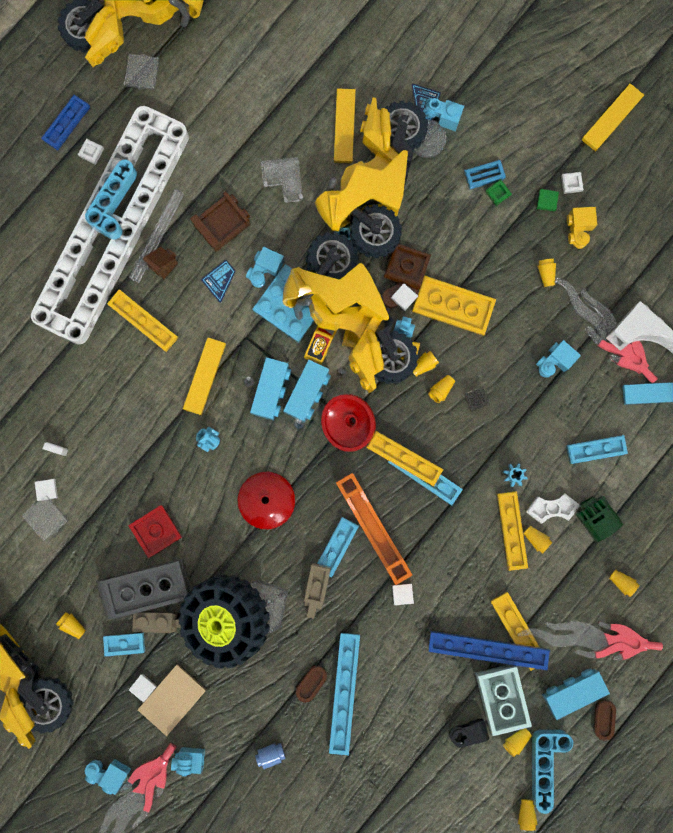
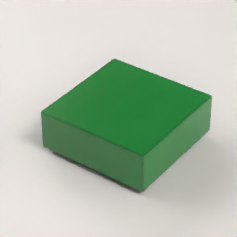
M501 179L485 191L495 206H498L512 195Z
M540 189L537 209L555 212L559 192Z

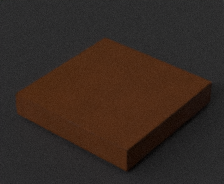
M398 244L392 252L384 278L420 289L431 254Z

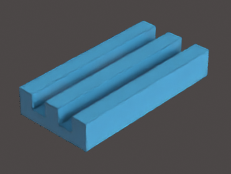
M500 160L464 171L466 181L469 184V190L506 178ZM498 166V169L470 176V174ZM500 173V175H497V176H494V177H490V178H487V179H484V180H480V181H477V182H474V183L472 182V181H475V180H478V179H481V178H485V177H488V176H491V175H495V174Z

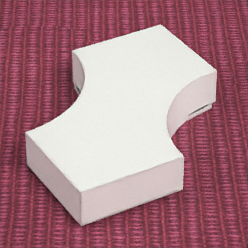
M564 493L561 497L552 501L536 497L526 510V513L540 524L556 516L569 521L580 506Z

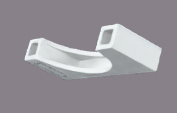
M641 301L625 315L606 337L620 351L632 342L651 341L664 346L673 354V330Z

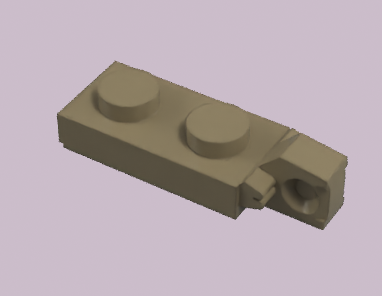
M312 563L304 598V606L309 607L307 612L308 618L314 619L316 610L322 609L331 571L330 566Z
M139 612L133 614L132 632L172 633L177 632V628H181L179 618L173 612Z

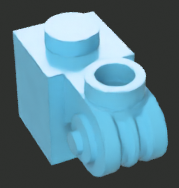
M428 98L423 111L429 118L439 117L438 126L456 132L464 106L446 100L445 103L436 98Z
M263 246L262 250L256 253L254 261H256L254 268H249L246 278L251 281L254 287L261 288L265 284L263 274L269 273L276 277L285 262L284 256Z
M563 340L559 344L556 342L548 350L551 352L547 358L543 356L536 365L539 367V374L547 378L555 373L556 368L554 365H557L565 372L581 355Z
M182 747L179 753L175 754V758H172L171 770L176 771L175 773L182 776H187L191 773L201 774L204 768L205 749Z
M114 759L108 769L103 770V764L100 760L91 761L85 768V780L90 784L98 783L107 794L116 795L131 768Z

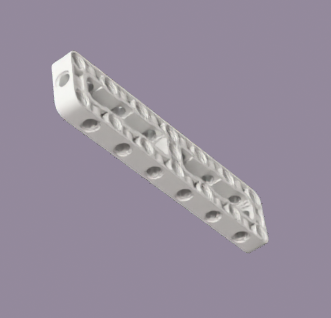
M140 106L135 110L32 310L31 319L35 324L75 344H83L87 341L189 140L187 129L183 123L147 106ZM144 116H149L146 121H141ZM176 132H183L179 137L174 136ZM154 133L163 137L123 217L121 218L115 214L111 216L118 221L123 229L121 237L110 240L71 319L60 315L58 311L64 299H67L76 281L75 277L81 266H84L93 248L92 244L97 234L100 233L93 229L86 221V211L119 161L129 160L135 166L148 135H153ZM127 149H132L129 154H124ZM166 164L164 169H158L159 165ZM120 184L114 185L112 190L119 189ZM149 197L146 203H141L142 198ZM105 200L102 206H107L110 200ZM98 216L97 219L92 220V222H97L100 216ZM114 225V227L109 228L108 232H113L116 226ZM132 230L131 235L124 236L125 231ZM81 247V251L74 254L75 248ZM110 263H115L113 269L107 270ZM60 280H64V284L61 287H57V283ZM93 296H98L97 302L91 304V298ZM46 313V319L40 322V316ZM80 329V335L77 338H74L73 334L75 330Z

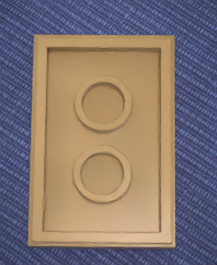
M177 664L140 706L138 711L167 736L207 689Z

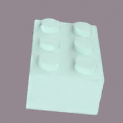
M509 664L475 673L489 731L493 736L532 727L519 673L515 665Z

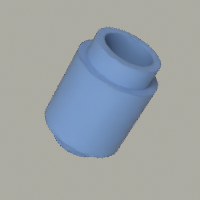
M274 743L257 750L258 754L255 755L258 766H262L263 769L282 763L281 760L286 759L281 743L277 745Z

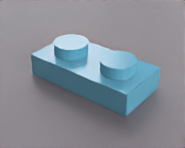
M144 632L103 637L104 656L145 652Z

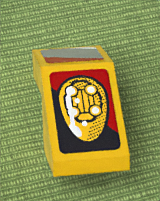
M317 326L304 358L322 365L337 331Z

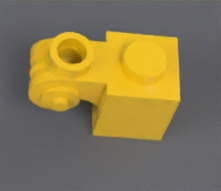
M596 207L573 208L567 215V226H570L571 232L568 234L569 244L582 249L589 243L590 236L584 231H593L597 226Z

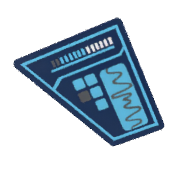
M412 84L415 106L421 108V112H423L428 98L439 100L441 92ZM426 116L425 119L431 122L433 117L429 118Z
M225 260L204 276L201 281L218 302L221 303L236 271Z

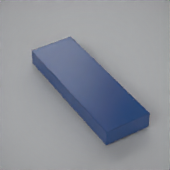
M73 95L41 139L58 151L89 110L90 105L76 95Z

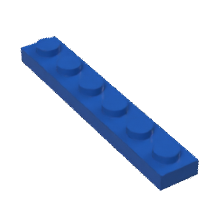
M431 631L428 652L547 670L550 649Z

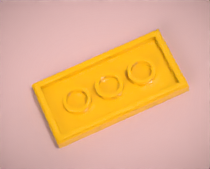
M424 276L412 312L484 336L496 299Z

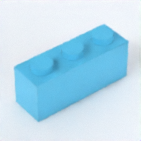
M266 357L250 412L252 415L273 421L275 416H279L281 406L278 405L279 400L284 398L286 388L283 386L285 380H289L291 374L288 363Z
M308 360L287 402L284 413L304 423L306 419L310 420L314 413V409H312L314 403H318L322 397L323 392H320L323 385L327 386L331 378L329 369Z
M589 668L582 671L581 676L577 678L570 677L564 680V684L561 686L548 688L546 693L542 695L552 716L558 720L610 693L600 672Z

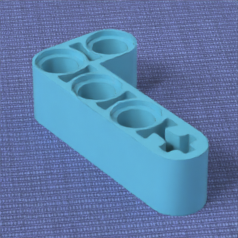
M121 160L117 163L85 214L86 221L93 229L113 240L121 237L123 229L118 221L111 216L137 176V172L129 160ZM120 184L119 189L112 190L114 185ZM105 200H110L107 206H102ZM95 216H100L97 222H92ZM110 226H116L113 232H108Z
M540 729L532 735V800L537 810L543 814L551 812L554 807V752H568L573 747V739L563 730ZM541 737H547V741L545 744H538V741ZM566 737V743L558 745L559 739ZM541 757H547V762L544 765L538 764ZM546 777L547 782L544 785H539V780Z

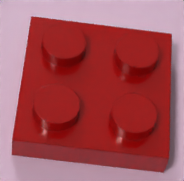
M163 505L158 506L128 525L148 559L183 538Z

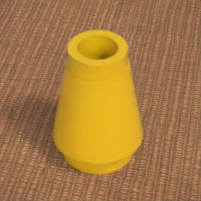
M554 259L540 260L537 267L543 286H554L556 274Z
M431 351L424 352L417 360V367L413 373L417 377L436 367L435 365L439 362Z
M446 375L430 388L428 395L437 403L445 401L455 380L451 376Z
M532 526L523 533L536 551H540L542 554L553 543L549 536Z
M616 569L609 577L617 588L629 597L640 586L636 582L637 580Z
M65 612L56 623L59 630L77 639H80L86 631L72 613L68 614Z
M526 728L521 729L505 739L503 747L511 756L515 757L521 753L532 735Z
M521 799L518 818L520 830H536L538 823L533 800Z

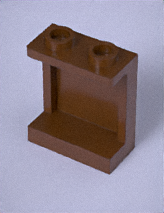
M226 191L219 201L200 216L195 214L190 218L194 227L215 252L251 225L248 212L244 208L241 210L237 205L239 202L234 195L231 194L229 196Z

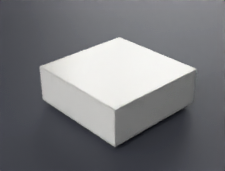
M86 139L78 156L96 165L104 148Z
M581 172L561 175L564 194L582 192L584 190Z
M403 284L391 299L406 311L418 295Z
M48 442L43 446L44 450L66 456L68 452L67 448Z
M56 479L35 482L37 501L58 498Z
M412 584L392 585L394 605L414 604Z
M141 674L129 691L142 702H145L157 685L144 674Z

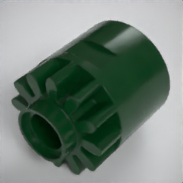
M591 496L579 505L581 510L576 513V516L596 543L611 536L624 525L604 496L599 498Z

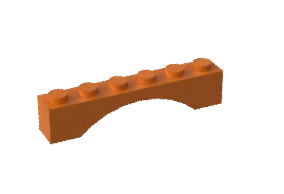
M351 473L336 482L394 584L397 585L411 577V571L382 525L354 474Z

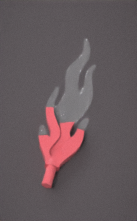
M555 278V282L566 289L575 312L589 321L598 331L600 337L592 327L587 326L585 328L595 344L608 352L618 355H611L610 360L623 368L633 370L638 374L642 373L651 383H654L658 378L648 369L649 365L646 361L641 342H632L620 351L606 339L618 325L611 311L589 296L586 289H582L583 299L597 313L591 311L584 305L570 283L563 279Z
M579 621L561 624L544 623L553 630H571L574 632L569 635H553L536 628L526 629L517 634L518 637L536 636L555 647L585 646L592 649V651L574 650V653L596 659L620 651V653L611 657L612 660L619 661L631 658L642 651H647V649H663L662 642L648 641L627 626L608 624L601 621L598 622L599 626L604 629L617 632V635L606 634L590 624Z
M173 743L169 744L162 755L140 765L134 770L126 784L121 787L120 792L129 789L138 779H140L139 785L112 804L106 813L99 833H105L114 819H116V824L112 833H124L129 821L140 810L141 815L133 823L132 829H135L146 818L153 804L155 785L157 786L156 797L159 798L164 791L169 758L177 748Z

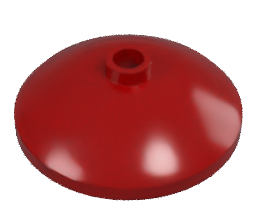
M352 394L336 396L326 404L322 412L321 424L324 435L336 448L348 452L357 451L364 448L372 440L376 427L375 417L370 406L362 398ZM352 417L356 420V423L352 422Z
M260 472L254 474L243 483L239 490V511L245 521L256 528H277L284 524L293 513L295 507L293 488L284 477L277 473ZM263 497L269 498V502L267 504H264L262 502Z

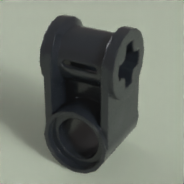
M476 719L451 729L449 734L450 740L459 748L483 743L490 739L484 719ZM458 733H461L463 735L461 737V741H458L456 739L458 737Z

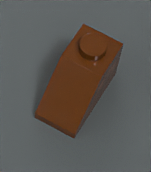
M159 247L143 258L147 266L163 280L178 264L175 259L176 254L169 248L165 250Z

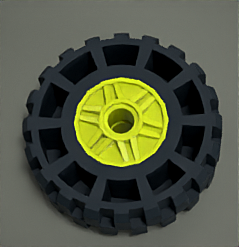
M226 574L217 577L213 576L193 587L192 591L188 592L184 597L185 602L180 606V634L185 640L184 644L193 652L192 655L197 659L203 660V663L209 666L212 664L215 668H233L238 664L241 665L265 644L267 640L265 635L269 633L270 629L268 620H270L269 612L266 611V602L260 597L259 591L251 587V583L248 581H241L239 577L234 575L230 577Z

